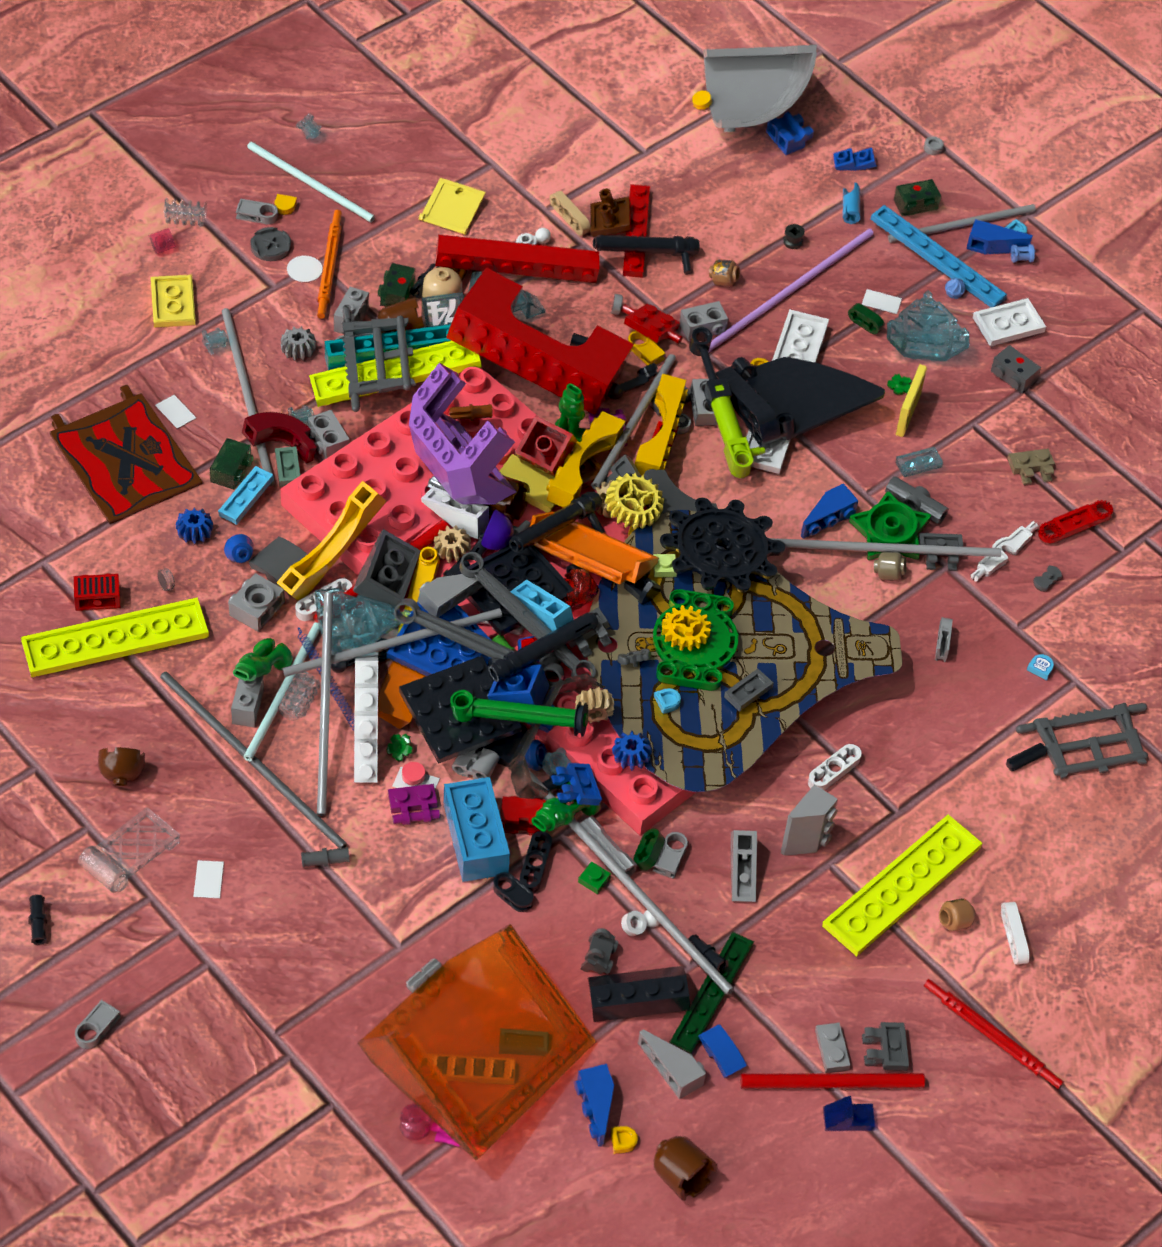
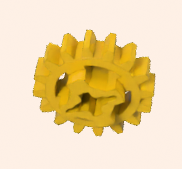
M682 605L679 611L676 608H672V614L666 613L665 619L662 621V635H665L666 642L672 641L671 647L679 645L681 651L684 647L692 651V646L699 649L701 643H707V638L710 637L711 622L707 621V615L701 616L700 609L695 612L693 611V606L686 610Z

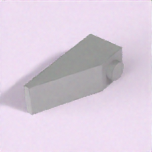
M463 574L439 577L421 586L418 602L429 614L440 617L484 586L475 577L468 578Z
M733 830L731 832L730 848L732 901L756 902L757 831Z
M646 1030L639 1032L638 1045L679 1099L704 1085L706 1071L701 1062H696L691 1054Z

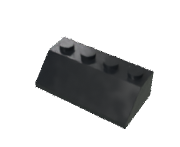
M684 966L588 977L594 1022L690 1010V996Z

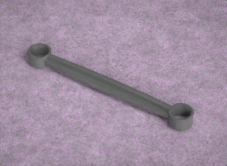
M468 552L463 555L459 566L461 573L468 578L475 577L537 640L552 632L516 596L483 568V558L478 553ZM469 559L474 560L479 564V568L477 570H469L464 566V562ZM565 645L552 652L572 670L571 677L574 683L579 686H587L593 681L592 679L596 674L593 663L588 660H579ZM580 667L587 668L589 671L591 669L592 675L588 679L580 678L576 674V669Z
M402 599L394 609V616L398 622L410 624L414 621L493 659H503V656L509 652H516L463 627L419 610L417 602L413 599ZM407 605L411 607L414 615L412 617H405L400 612V606ZM535 661L534 663H532V664H530V665H541V664ZM556 663L542 665L544 672L552 670L558 674L559 681L551 682L547 680L549 689L557 688L564 678V670Z

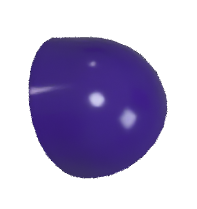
M495 509L481 542L482 546L491 550H501L509 546V541L514 536V528L510 519Z

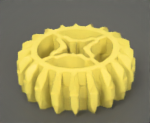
M626 473L623 477L618 476L616 481L613 480L606 491L605 504H607V511L611 512V518H617V524L623 522L625 523V528L628 525H632L633 529H636L639 525L643 529L646 525L651 526L654 521L656 522L663 511L662 491L658 490V484L652 485V478L646 480L644 474L641 477H637L636 473L630 477ZM620 493H626L622 498H619ZM650 504V508L644 511L643 507Z

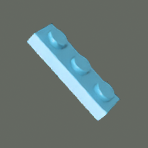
M255 466L218 510L219 516L237 525L273 482V474Z

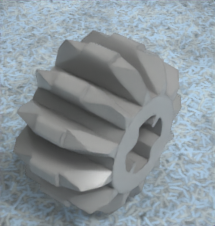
M293 326L292 330L286 329L281 337V350L287 358L293 357L294 361L297 358L304 360L305 357L311 358L312 352H315L316 341L310 329L304 330L302 326L296 329Z

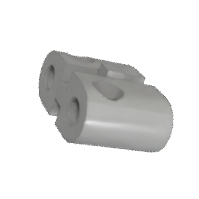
M478 748L458 756L452 765V769L457 774L465 777L472 775L473 779L486 778L491 776L500 757L494 751L485 748L480 751Z

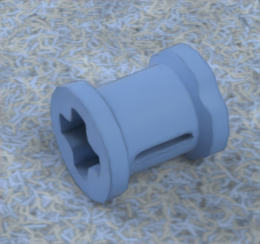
M1029 244L1026 247L1012 245V263L1021 260L1034 261L1035 250L1033 244Z

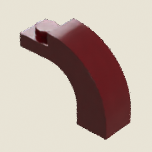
M261 412L245 418L242 433L253 446L267 441H280L291 447L296 446L297 454L306 464L314 459L317 446L309 438L311 429L299 419L279 412Z

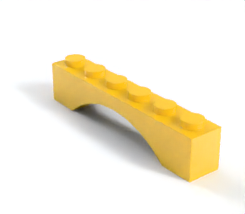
M666 374L661 376L654 403L660 411L663 427L655 437L639 447L635 466L641 476L646 470H665L666 461H663V459H668L671 449L667 445H672L675 432H672V429L677 430L680 419L676 415L681 416L684 404L680 402H685L688 389H684L686 384L684 379Z
M602 411L598 418L595 417L593 419L590 430H585L581 442L575 444L572 455H567L564 466L558 468L555 479H550L546 488L549 491L547 501L564 508L572 500L580 496L583 483L580 476V467L593 455L613 449L624 430L626 421Z
M362 481L348 497L341 516L328 535L308 555L291 565L277 581V584L298 601L308 596L387 501Z

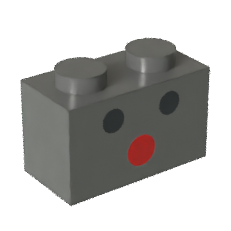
M1010 345L994 357L991 367L992 373L1022 394L1038 381L1041 371L1039 365Z

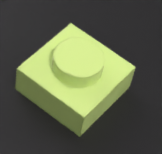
M653 554L659 557L657 565L653 567L654 577L677 576V573L672 568V562L676 559L675 554Z

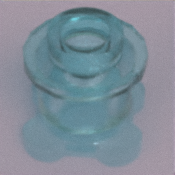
M311 114L306 115L305 118L296 124V127L305 133L306 139H314L321 133V125H317L313 120L314 116Z
M217 327L215 331L207 333L206 330L202 331V341L210 355L214 353L213 349L226 346L228 338L224 330H220Z
M306 405L295 411L292 407L288 408L290 416L299 419L306 425H308V418L314 416L313 410Z
M558 748L556 752L545 755L542 766L547 774H557L556 767L562 766L566 768L571 763L565 755V749Z

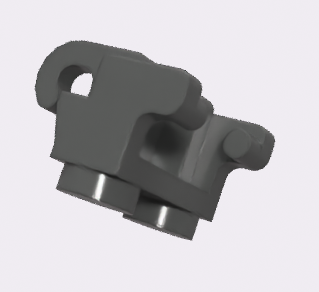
M599 928L589 936L590 947L585 955L586 961L582 963L580 969L585 972L592 970L599 974H608L613 965L610 955L616 951L619 941L615 940V936L608 930Z

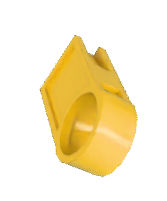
M637 331L629 334V342L633 343L632 340L635 339L645 342L643 344H634L631 351L646 365L652 363L657 365L665 360L663 356L666 353L653 340Z

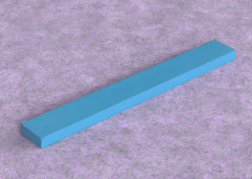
M883 205L871 215L873 222L952 279L958 278L963 280L965 289L990 308L999 306L1006 299L1007 294L887 206Z

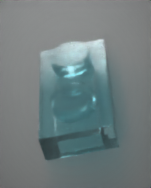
M935 447L897 456L895 461L903 477L942 468L943 460Z

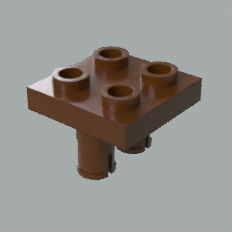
M602 189L599 192L601 201L590 203L592 237L631 231V201L629 196L613 199L610 189Z

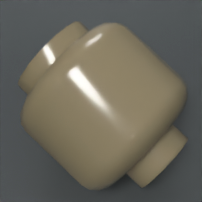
M882 552L878 560H874V572L878 573L881 580H900L902 575L906 574V558H903L898 552Z

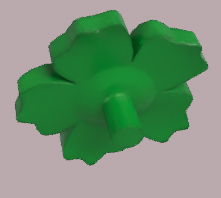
M894 374V377L888 380L887 386L890 390H894L893 393L900 395L903 392L908 393L912 380L910 377L904 376L901 378L900 374Z
M393 734L390 737L392 743H388L386 749L389 755L392 754V757L397 761H403L404 755L408 756L413 753L414 748L409 746L411 737L407 734L402 736Z

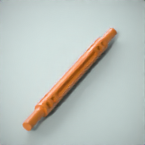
M340 210L334 211L333 221L329 226L327 248L317 300L319 303L317 317L320 319L325 318L327 304H329L331 297L332 281L342 228L340 225L342 212Z

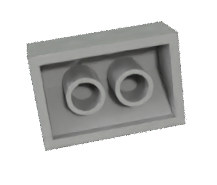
M814 784L788 815L780 853L784 856L816 853L821 846L825 847L832 837L830 832L835 825L833 819L838 812L836 809L838 799Z

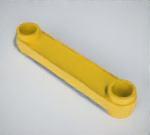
M433 547L423 548L418 558L408 598L416 602L418 601L421 586L426 582H432L436 578L440 558L438 552ZM428 557H434L431 560H425ZM405 605L403 615L408 617L412 608ZM400 623V627H399L398 633L400 632V630H401V628H402V626H403L404 624Z

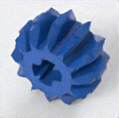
M195 507L192 511L185 509L184 514L179 513L178 520H176L179 538H184L185 543L190 540L194 545L198 540L204 543L205 538H210L213 529L210 513H205L204 509L197 511Z
M633 730L630 732V735H626L623 732L621 738H616L614 741L615 745L612 748L614 760L616 763H621L623 769L627 766H630L632 771L634 766L642 769L643 763L649 762L652 747L650 746L649 739L643 738L642 732L638 735H634Z

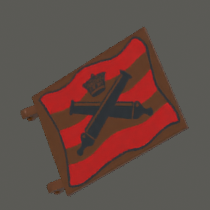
M128 385L120 387L122 391L120 395L124 401L67 425L64 424L58 413L51 416L53 420L52 426L55 430L50 431V436L109 524L202 484V480L142 393L133 396Z

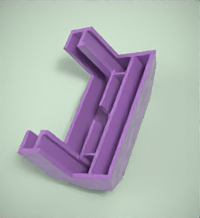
M439 363L412 398L409 428L415 452L453 500L461 504H496L516 493V490L496 467L515 441L507 435L506 430L501 427L496 429L488 420L476 436L472 438L460 422L444 414V411L466 383L459 378L457 372Z

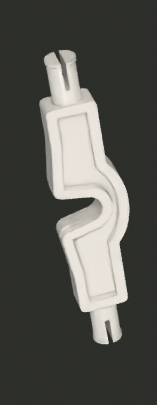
M1032 521L1026 528L1020 526L1009 537L997 540L992 548H1001V557H984L978 563L977 570L971 574L972 580L974 579L977 582L983 575L989 577L994 571L1005 565L1008 561V556L1003 550L1012 555H1017L1023 546L1031 540L1032 533L1039 528L1038 524Z

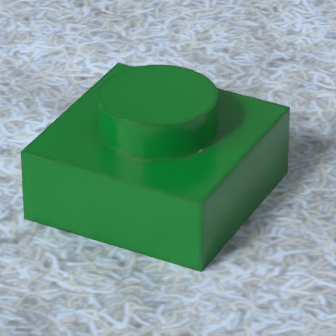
M591 862L579 876L578 883L598 894L611 878V873Z

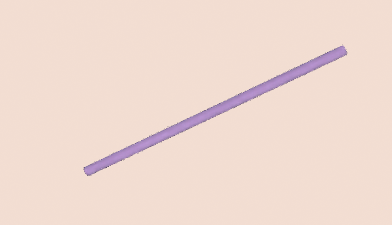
M867 229L713 339L709 352L873 236V231Z

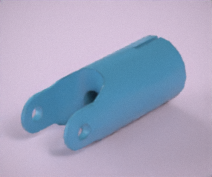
M857 182L854 183V189L850 193L846 188H843V220L848 224H854L860 220V186Z

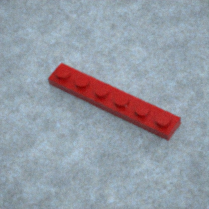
M630 184L631 231H626V236L646 237L650 186ZM624 252L623 276L643 278L645 253Z

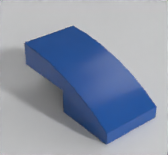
M720 1024L698 1035L708 1056H713L724 1078L747 1066L734 1042Z

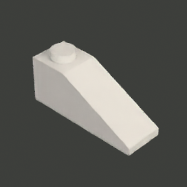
M432 487L421 498L422 503L453 528L456 525L459 530L464 528L470 537L478 539L479 535L484 533L489 523V507L486 505L461 504L453 500L447 491Z

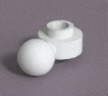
M539 228L534 236L529 233L521 234L518 236L516 243L537 245L539 242L545 244L551 239V233L547 228Z
M648 910L644 914L639 911L629 912L623 916L621 921L624 932L630 936L643 933L646 926L653 928L660 924Z

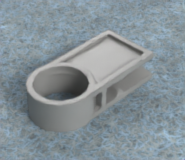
M240 198L236 209V219L268 225L277 221L278 211L274 204ZM263 212H272V213H274V214L271 215V216H264V215H262Z
M941 617L935 661L941 659L946 662L953 619Z
M671 832L665 837V843L657 862L653 866V872L674 879L687 850L688 841L685 835L679 832ZM677 840L682 842L684 847L676 850L670 848L667 843Z
M101 1000L75 1029L77 1044L84 1049H90L98 1045L100 1040L121 1018L118 1015L120 1011ZM87 1029L94 1030L97 1033L95 1038L89 1041L79 1038L80 1033Z

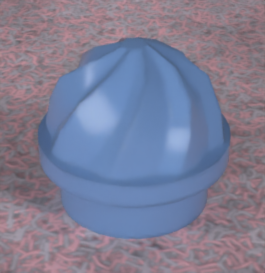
M951 278L946 283L945 290L950 298L956 299L964 294L965 285L963 280Z

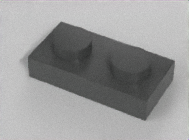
M756 669L725 692L724 698L738 711H741L772 689L773 682L759 669Z

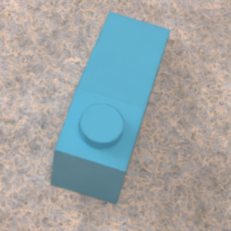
M527 579L510 591L551 631L574 620L571 607Z

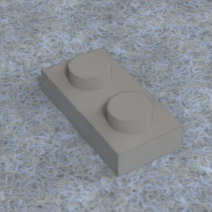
M840 1023L816 1025L815 1033L825 1073L849 1070L850 1061Z

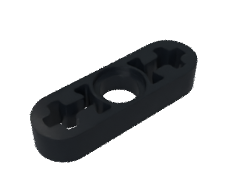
M538 831L532 835L519 881L529 888L532 893L537 892L540 888L552 848V837L547 832ZM540 840H543L545 843H543L542 849L539 851L538 843ZM533 858H538L542 861V864L533 866L529 861ZM530 873L534 874L532 883L527 884Z

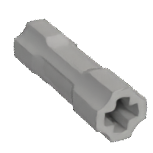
M588 817L582 821L581 825L628 876L633 875L637 870V864L606 834L605 829L594 817Z

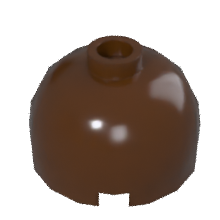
M115 747L113 752H108V748L101 749L98 752V768L100 773L107 780L113 781L115 786H127V782L136 780L143 771L145 753L140 755V750Z

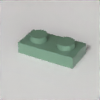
M296 446L275 448L279 486L283 487L300 476Z

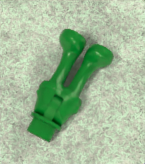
M568 384L559 401L561 416L554 425L572 433L577 442H581L586 430L579 428L580 421L585 417L584 396L580 388L574 384Z
M262 639L255 644L253 653H247L241 657L233 670V675L244 681H253L256 678L269 674L272 665L277 670L283 671V668L292 665V653L283 643L275 647L274 639Z
M551 798L543 803V807L536 812V816L532 818V823L542 832L546 830L552 831L557 827L570 824L574 819V815L580 810L587 816L596 815L600 811L601 804L579 805L576 799L570 801L572 804L566 805L567 803L559 802L558 798Z

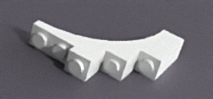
M378 652L355 657L354 783H377Z

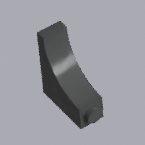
M646 470L644 473L645 479L649 480L652 478V485L658 484V490L662 491L664 504L661 514L674 510L697 512L695 507L696 499L691 498L677 488L665 470ZM711 503L715 508L718 509L716 503Z

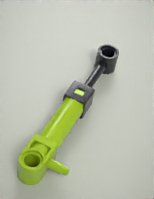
M699 327L692 332L689 350L692 354L702 358L709 379L706 382L704 394L709 409H713L725 445L724 454L729 470L734 477L745 478L750 473L754 460L753 457L765 454L766 451L764 447L750 448L747 437H743L731 402L732 393L727 378L717 379L709 355L712 333L707 328Z

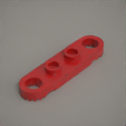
M1097 500V502L1095 501L1090 505H1084L1055 517L1053 520L1041 524L1038 536L1045 543H1055L1108 521L1113 513L1112 504L1110 505V502L1106 500ZM1098 508H1103L1107 512L1103 514L1102 512L1099 513ZM1045 530H1051L1054 532V534L1050 536L1049 534L1046 535L1047 533H1045Z

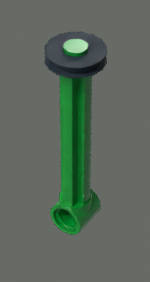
M466 690L455 692L450 700L455 719L461 722H468L474 717L572 727L574 728L575 736L580 733L581 737L584 736L588 723L587 702L583 706L581 702H578L576 709L478 699Z

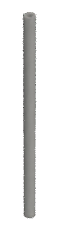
M1034 204L923 227L918 230L925 235L971 226L974 224L975 219L989 222L1035 212L1036 207ZM888 235L890 243L899 241L894 236Z

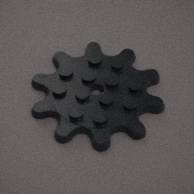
M698 498L695 501L697 510L695 514L687 515L678 510L670 512V523L679 530L673 534H663L660 537L661 546L665 549L675 550L680 554L672 562L674 572L677 574H683L688 571L697 572L702 576L701 585L704 590L711 591L718 582L728 581L735 586L737 591L745 593L751 587L749 576L759 575L766 579H772L777 574V567L771 564L767 557L781 555L785 551L786 546L780 540H772L766 537L765 532L773 525L770 517L760 516L755 519L746 517L743 513L744 503L736 499L731 500L726 508L717 509L707 498ZM721 543H722L724 546H727V547H726V549H725L724 547H720V546L717 545V544H721Z

